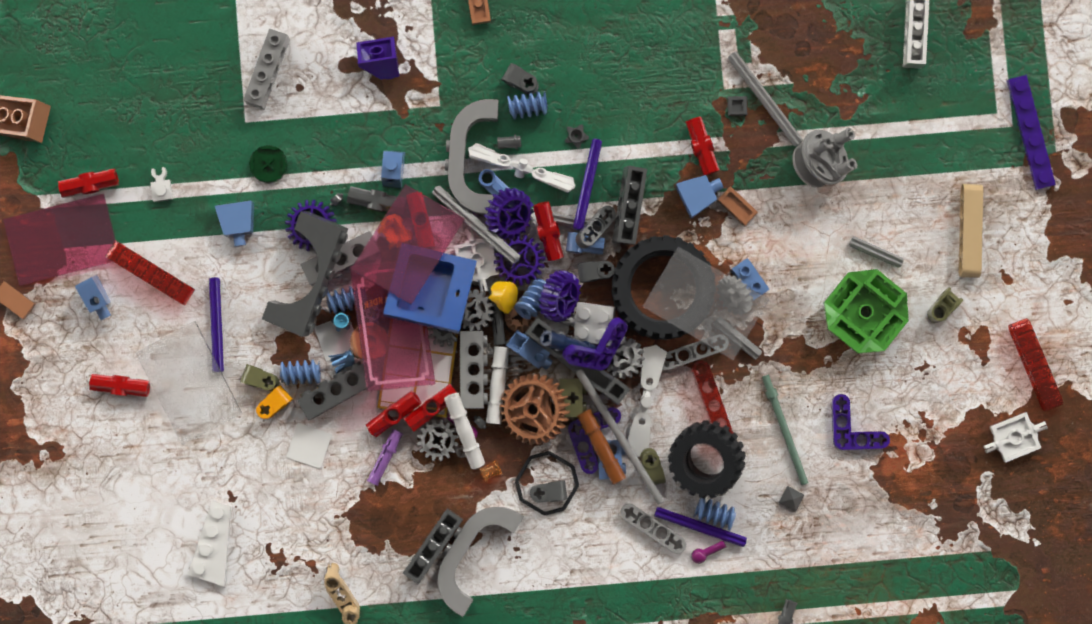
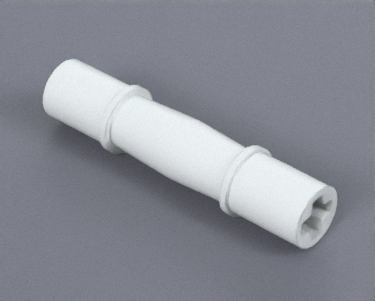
M494 346L486 423L501 424L502 415L500 413L503 412V408L500 405L504 404L501 398L504 397L506 369H508L509 348Z
M459 393L450 394L444 400L451 415L450 418L454 421L458 436L464 447L463 452L466 454L471 469L480 468L485 464L479 448L480 445L476 442L472 427L466 416L467 411L464 409Z

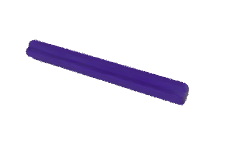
M593 139L573 224V229L581 230L584 227L602 141L599 139Z
M212 277L209 278L213 371L223 372L220 279Z
M661 507L656 508L655 517L741 547H744L747 538Z

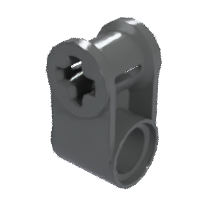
M513 63L509 65L501 79L507 85L527 95L529 93L535 94L539 89L536 77ZM532 81L533 87L529 86L527 88L526 83L530 84Z
M609 261L578 263L580 283L611 278L615 272L614 265ZM604 265H607L608 268H612V270L608 272V275H605L604 272H601V269H604Z
M565 480L535 485L530 490V497L535 502L568 500ZM537 488H540V491H544L540 499L533 495L534 492H537Z

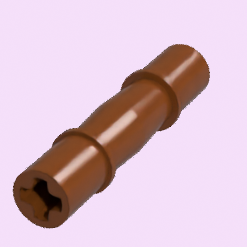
M591 409L577 415L585 435H588L611 483L614 485L625 479L626 476L618 462V458L615 459L609 443L600 430L601 426H599Z

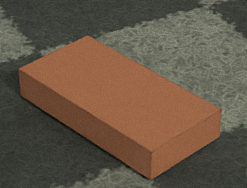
M731 186L717 200L744 227L758 213Z
M4 281L1 284L0 303L22 319H25L36 304Z

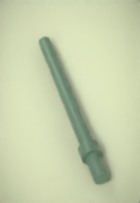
M769 374L762 376L767 390L765 392L767 399L771 401L801 485H805L809 482L778 401V392L773 387Z

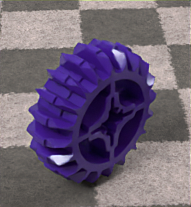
M505 188L504 191L499 190L498 195L493 194L494 199L488 200L490 206L485 207L488 213L484 215L487 219L485 223L489 226V230L502 239L509 237L513 239L516 235L520 237V232L526 233L525 227H531L529 220H534L531 216L534 213V210L531 208L534 205L530 201L531 198L525 192L519 191L516 188Z
M305 200L304 207L299 202L297 205L300 209L296 210V208L292 207L291 210L295 214H287L292 220L285 221L286 225H291L285 231L292 232L288 238H295L292 243L293 245H297L300 242L299 249L301 250L306 245V251H310L311 246H313L308 239L303 240L300 238L297 231L294 230L301 211H310V213L315 215L316 211L324 215L325 219L337 223L336 219H330L335 215L334 212L327 214L330 207L326 206L322 209L324 203L320 202L316 206V200H312L311 205H309L308 200Z
M516 235V241L509 237L510 243L508 245L510 247L516 245L525 246L518 253L520 256L523 255L525 264L519 263L517 266L513 264L509 272L503 263L504 256L500 253H494V256L500 258L499 260H494V264H500L495 270L503 271L499 277L502 278L506 275L505 282H509L511 278L514 284L518 280L519 285L523 286L522 280H526V283L529 285L530 277L533 280H537L534 274H542L538 267L544 268L545 265L539 263V261H545V257H539V255L544 253L543 249L536 250L540 244L536 243L533 246V238L526 242L527 235L523 236V240H520L519 235ZM530 249L536 258L535 266L526 259ZM519 268H526L531 271L523 276L514 275Z
M559 270L550 274L549 279H546L545 285H542L543 290L540 292L541 298L539 301L541 303L539 308H541V313L548 320L565 322L567 318H570L571 314H574V309L577 307L578 298L581 294L579 291L581 285L576 275L565 270Z

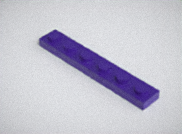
M1027 75L1008 79L1007 84L1035 190L1054 186L1056 183Z

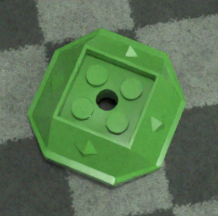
M878 269L848 272L823 302L827 329L857 354L885 351L909 321L907 293ZM862 307L869 309L870 314L868 317L862 316Z

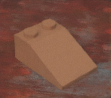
M0 95V135L42 143L51 106L36 99Z

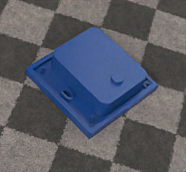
M402 243L383 316L459 334L477 261Z

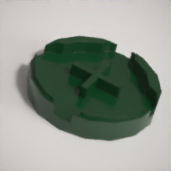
M265 145L253 152L250 157L249 167L256 179L269 184L283 178L286 174L288 163L283 151L276 146Z

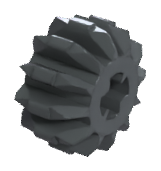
M427 328L429 332H434L428 336L429 339L435 338L433 341L434 345L440 341V347L442 348L445 341L449 347L451 346L450 339L457 342L458 339L453 336L454 334L460 335V332L459 334L448 332V334L445 333V336H442L439 329Z

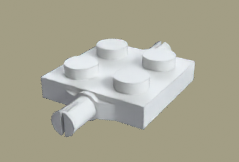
M470 228L471 236L469 229H465L468 240L463 244L454 246L455 254L459 257L477 261L472 281L478 282L480 292L483 291L482 285H484L486 292L488 291L486 280L489 277L500 275L499 271L495 270L498 264H494V260H496L494 248L484 239H475L472 228Z
M578 302L575 316H570L569 319L567 318L565 322H562L574 325V339L599 344L608 324L615 318L616 307ZM612 340L607 343L608 346L612 344Z
M1024 412L990 426L994 442L984 445V449H986V453L997 449L1001 453L1004 462L1011 461L1040 449L1038 432L1048 429V427L1044 426L1046 425L1045 421L1034 425L1030 421L1027 412Z

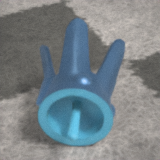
M339 312L331 320L338 332L342 328L350 329L349 320H351V316Z
M348 350L345 353L328 357H333L330 361H332V366H337L335 368L337 374L344 368L355 364L353 357L356 355L352 356L351 351Z

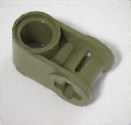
M948 287L928 310V319L933 323L944 321L963 302V299L958 298L951 291V288ZM935 309H939L941 311V318L935 317Z
M246 364L240 382L267 391H272L279 386V379L276 375ZM271 378L273 384L268 385L267 383H265L266 379L270 380Z
M652 448L644 449L640 455L641 462L655 485L666 483L657 452ZM649 455L653 457L651 462L647 460Z

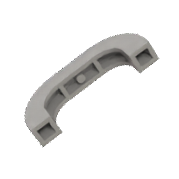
M495 99L479 100L462 109L453 122L450 140L446 141V152H449V159H445V170L448 171V181L452 194L468 211L478 215L488 213L485 207L490 206L488 200H493V195L475 193L465 184L466 137L469 129L478 122H498L499 100Z
M489 507L475 513L465 523L463 528L458 527L453 535L456 538L452 545L448 544L443 552L446 556L438 572L440 594L444 602L454 612L463 617L473 601L472 597L458 588L455 582V571L477 533L488 525H499L514 533L522 521L523 515L506 507Z

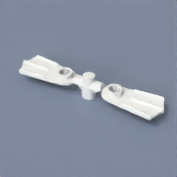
M478 143L468 147L470 158L500 167L512 166L515 170L514 175L518 178H524L525 174L532 173L535 179L567 193L576 186L573 177L549 172L544 168L533 170L532 166L527 165L528 161L526 159H520L519 162L515 160L511 162L507 155L496 153L494 150Z
M657 345L643 348L644 353L642 357L645 360L642 361L641 385L644 389L640 400V413L636 414L633 419L627 440L637 457L641 455L644 449L649 448L651 418L647 413L649 406L652 404V390L658 385L667 351ZM652 378V384L647 385L646 379ZM639 418H645V423L639 424Z

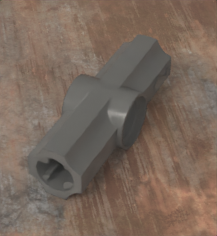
M350 186L347 196V203L364 206L373 211H386L399 215L404 214L407 202L405 198L387 195L386 192L373 189L365 190Z

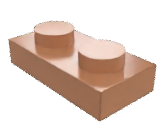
M468 0L472 25L491 22L488 0Z

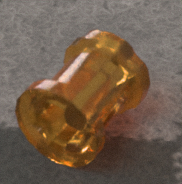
M497 460L479 468L485 483L492 477L503 475Z

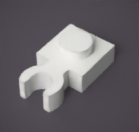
M162 167L161 175H157L156 169H152L151 174L156 179V182H150L153 202L172 200L171 180H165L167 176L166 168Z

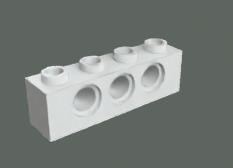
M906 0L903 67L922 69L926 65L929 0Z

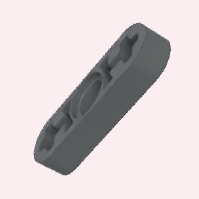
M604 206L599 209L578 232L575 240L580 248L585 249L593 245L615 220L616 212L611 206ZM607 213V218L602 220L601 218H603ZM593 222L598 224L599 232L593 229ZM590 234L591 236H589L585 242V235Z

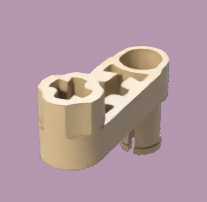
M331 563V566L330 564L327 566V573L324 579L326 591L341 612L342 621L345 624H356L359 619L360 605L344 580L340 577L339 566L336 563ZM340 592L341 595H345V598L342 596L338 597V593Z

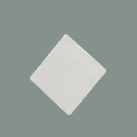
M350 320V329L342 328L339 332L336 331V326L332 321L315 326L326 361L333 358L328 357L330 355L342 354L348 350L353 352L350 347V337L354 330Z
M298 423L286 457L321 469L332 434Z

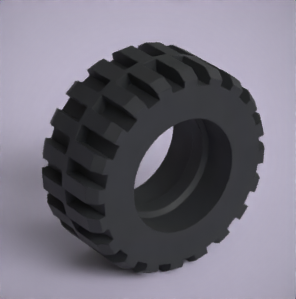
M709 420L702 421L701 424L696 422L690 427L685 428L674 440L675 442L669 450L671 453L668 455V462H671L669 470L671 473L674 472L675 475L672 478L675 482H680V488L683 491L686 488L692 496L699 494V498H706L707 495L710 498H715L718 494H725L738 481L745 468L744 459L746 454L741 450L744 447L742 441H737L738 435L735 432L733 434L730 433L728 426L721 427L720 422L716 421L710 424ZM698 444H706L715 448L723 460L722 471L718 474H706L700 471L692 461L691 449Z

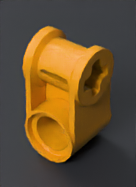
M279 385L258 404L256 412L259 417L270 419L286 407L293 398ZM263 406L270 407L268 415L265 413L262 415Z

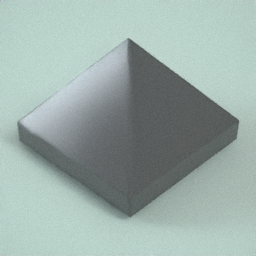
M787 486L779 503L796 512L804 494Z

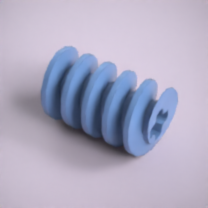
M538 91L535 98L532 93H529L528 99L524 94L521 95L520 100L517 95H514L513 101L507 96L509 112L514 120L518 113L521 118H524L525 112L529 117H531L532 111H534L536 116H539L540 110H542L544 115L547 113L545 91L543 96Z
M537 278V280L532 281L527 291L523 293V296L514 306L516 312L524 319L529 320L531 317H537L538 312L541 311V308H539L541 303L539 301L541 298L540 292L543 290L542 285L546 283L543 279Z
M357 285L356 291L349 286L347 293L344 288H341V294L334 290L333 296L329 292L326 295L330 314L331 310L338 314L339 308L344 313L346 312V306L350 311H353L354 305L357 309H360ZM363 287V289L360 288L361 301L364 305L368 300L365 288Z
M304 360L302 366H300L299 361H296L295 366L289 361L287 367L281 362V382L284 381L285 385H289L290 381H292L293 385H297L298 379L301 384H304L307 379L308 383L312 384L313 379H315L316 383H320V361L316 365L315 361L311 360V364L308 365L307 361Z
M705 498L699 499L694 513V517L696 514L699 515V521L703 517H706V523L713 519V526L720 522L723 529L727 524L728 531L731 530L736 517L734 507L731 506L727 511V504H723L720 508V502L717 501L713 505L712 499H709L705 503Z

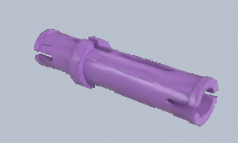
M392 428L388 440L382 445L383 449L367 479L368 482L379 485L391 457L397 452L396 448L403 433Z

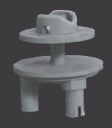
M846 128L839 134H831L825 130H814L807 134L803 143L794 149L792 157L793 166L799 178L811 187H822L825 184L833 185L841 182L847 173L857 168V162L854 159L848 160L844 148L846 142L855 138L854 131H851V128Z

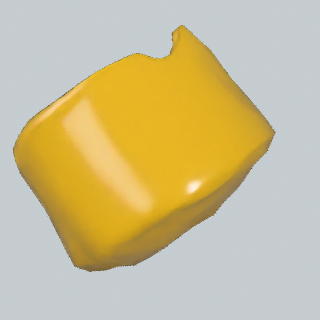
M497 281L491 286L492 294L488 299L493 301L500 311L508 314L516 304L518 289L513 282Z

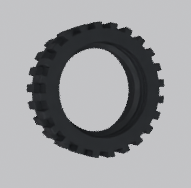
M663 235V237L653 236L647 240H641L635 246L628 249L620 259L612 278L611 293L614 307H616L619 317L631 330L633 329L639 335L654 340L679 338L697 328L710 313L709 311L713 306L716 293L715 274L712 273L710 262L703 256L704 253L701 250H697L691 242L687 243L682 238H672L669 235ZM652 257H674L682 261L694 276L696 293L693 303L684 314L675 319L665 321L652 319L643 314L633 301L631 295L632 277L636 269Z

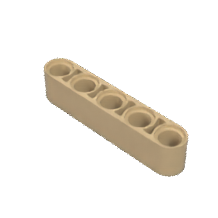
M962 184L960 277L980 278L983 185Z

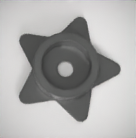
M583 124L577 128L567 127L569 135L565 142L574 143L579 149L582 141L589 139V136L583 132Z

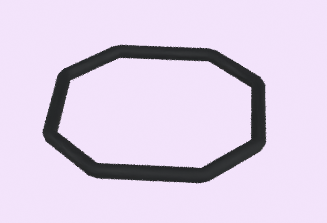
M551 451L529 456L515 479L519 500L542 515L564 511L579 487L574 465ZM550 455L571 468L575 487L563 507L545 512L523 499L519 480L532 459Z

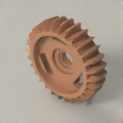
M532 373L527 374V376L523 375L520 376V379H514V383L509 384V389L504 391L507 396L501 398L505 401V404L500 405V407L504 408L500 415H505L506 418L502 422H508L505 429H512L510 435L517 433L516 440L523 437L522 443L529 441L530 445L535 443L540 445L543 442L547 443L555 439L556 435L562 433L560 429L566 427L562 422L569 420L565 417V414L570 413V411L565 410V407L570 404L564 402L568 396H562L561 393L565 389L558 390L557 388L560 383L553 384L554 378L547 380V375L540 377L539 373L534 374V376ZM527 386L529 391L517 401L518 393ZM549 396L552 397L555 404V415H553ZM531 404H534L537 407V413L535 415H532L529 412V406ZM522 423L538 428L537 433L525 429Z

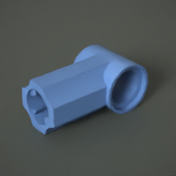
M486 169L479 174V184L492 195H498L499 190L504 191L505 188H509L492 170ZM490 174L492 176V182L488 184L484 183L482 181V175Z
M568 232L566 252L580 254L585 252L603 255L605 238L599 237L593 245L583 249L577 245L575 240L578 233Z

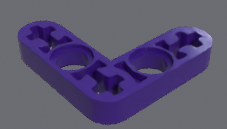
M614 318L608 324L596 349L569 345L564 349L562 356L571 365L604 370L613 359L628 329V325L621 318ZM612 340V344L606 347L607 343ZM590 354V357L586 361H583L584 357Z
M838 394L833 397L831 403L833 444L837 449H882L889 445L890 437L885 432H851L849 398L844 394ZM839 397L846 401V404L842 405V411L846 410L847 414H836V411H840V406L836 405ZM840 416L845 417L847 420L846 426L842 428L836 423L837 418ZM847 429V433H843V438L847 439V443H844V446L841 447V444L837 443V439H841V433H837L836 430L843 431ZM869 434H872V438H879L881 434L882 438H885V442H882L881 446L879 442H872L873 446H870L871 439ZM859 435H864L867 439L864 446H859L856 442V438Z
M614 407L608 408V411L617 412L618 416L615 417L617 424L621 419L620 411ZM597 412L593 415L600 420V430L609 427L608 424L603 425L601 413ZM578 419L569 424L568 433L582 470L587 474H593L598 469V461L588 435H585L584 429L579 431V435L571 432L573 424L581 426ZM580 442L588 444L587 452L581 453L578 451L577 446ZM592 453V457H589L590 462L595 463L592 471L584 468L587 462L585 458L581 460L580 456Z

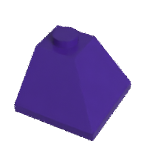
M394 37L356 42L358 66L379 79L400 77Z

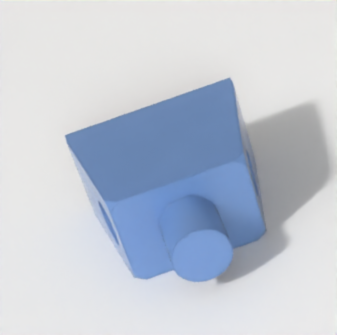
M387 150L383 152L381 172L383 187L402 188L405 152Z
M706 175L679 182L675 185L690 218L695 217L716 202L715 192L724 189L719 178L709 182Z
M252 201L215 206L224 236L233 237L234 247L245 246V235L253 233L254 203Z
M98 275L75 286L90 313L96 311L100 320L111 316L106 306L111 301ZM94 297L99 299V303L94 301Z
M518 330L506 344L507 347L538 369L543 367L546 370L552 365V360L548 358L550 353Z

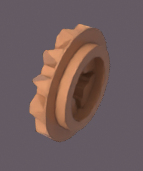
M514 307L508 314H505L507 326L515 332L517 330L520 332L527 331L535 321V317H531L529 320L523 318V325H521L519 320H512V318L517 316Z

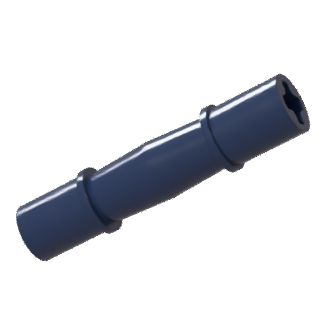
M545 331L541 335V344L557 351H564L569 345H578L596 349L598 346L588 341L582 342L566 337L564 334Z

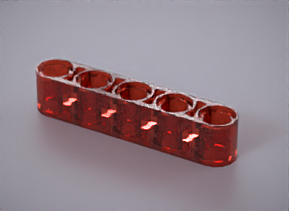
M116 240L105 255L106 258L184 306L195 291L188 284Z
M1024 318L1008 325L1009 332L1042 410L1046 412L1063 405L1062 396L1029 319Z
M697 361L693 364L691 370L710 424L721 418L725 421V425L730 428L728 431L733 434L711 368L706 361ZM698 364H703L706 368V372L703 375L696 372ZM705 382H709L712 385L710 393H705L702 389ZM712 400L717 401L719 404L716 411H712L709 408V403Z

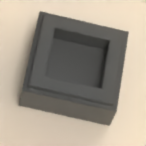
M747 96L727 97L728 116H747Z

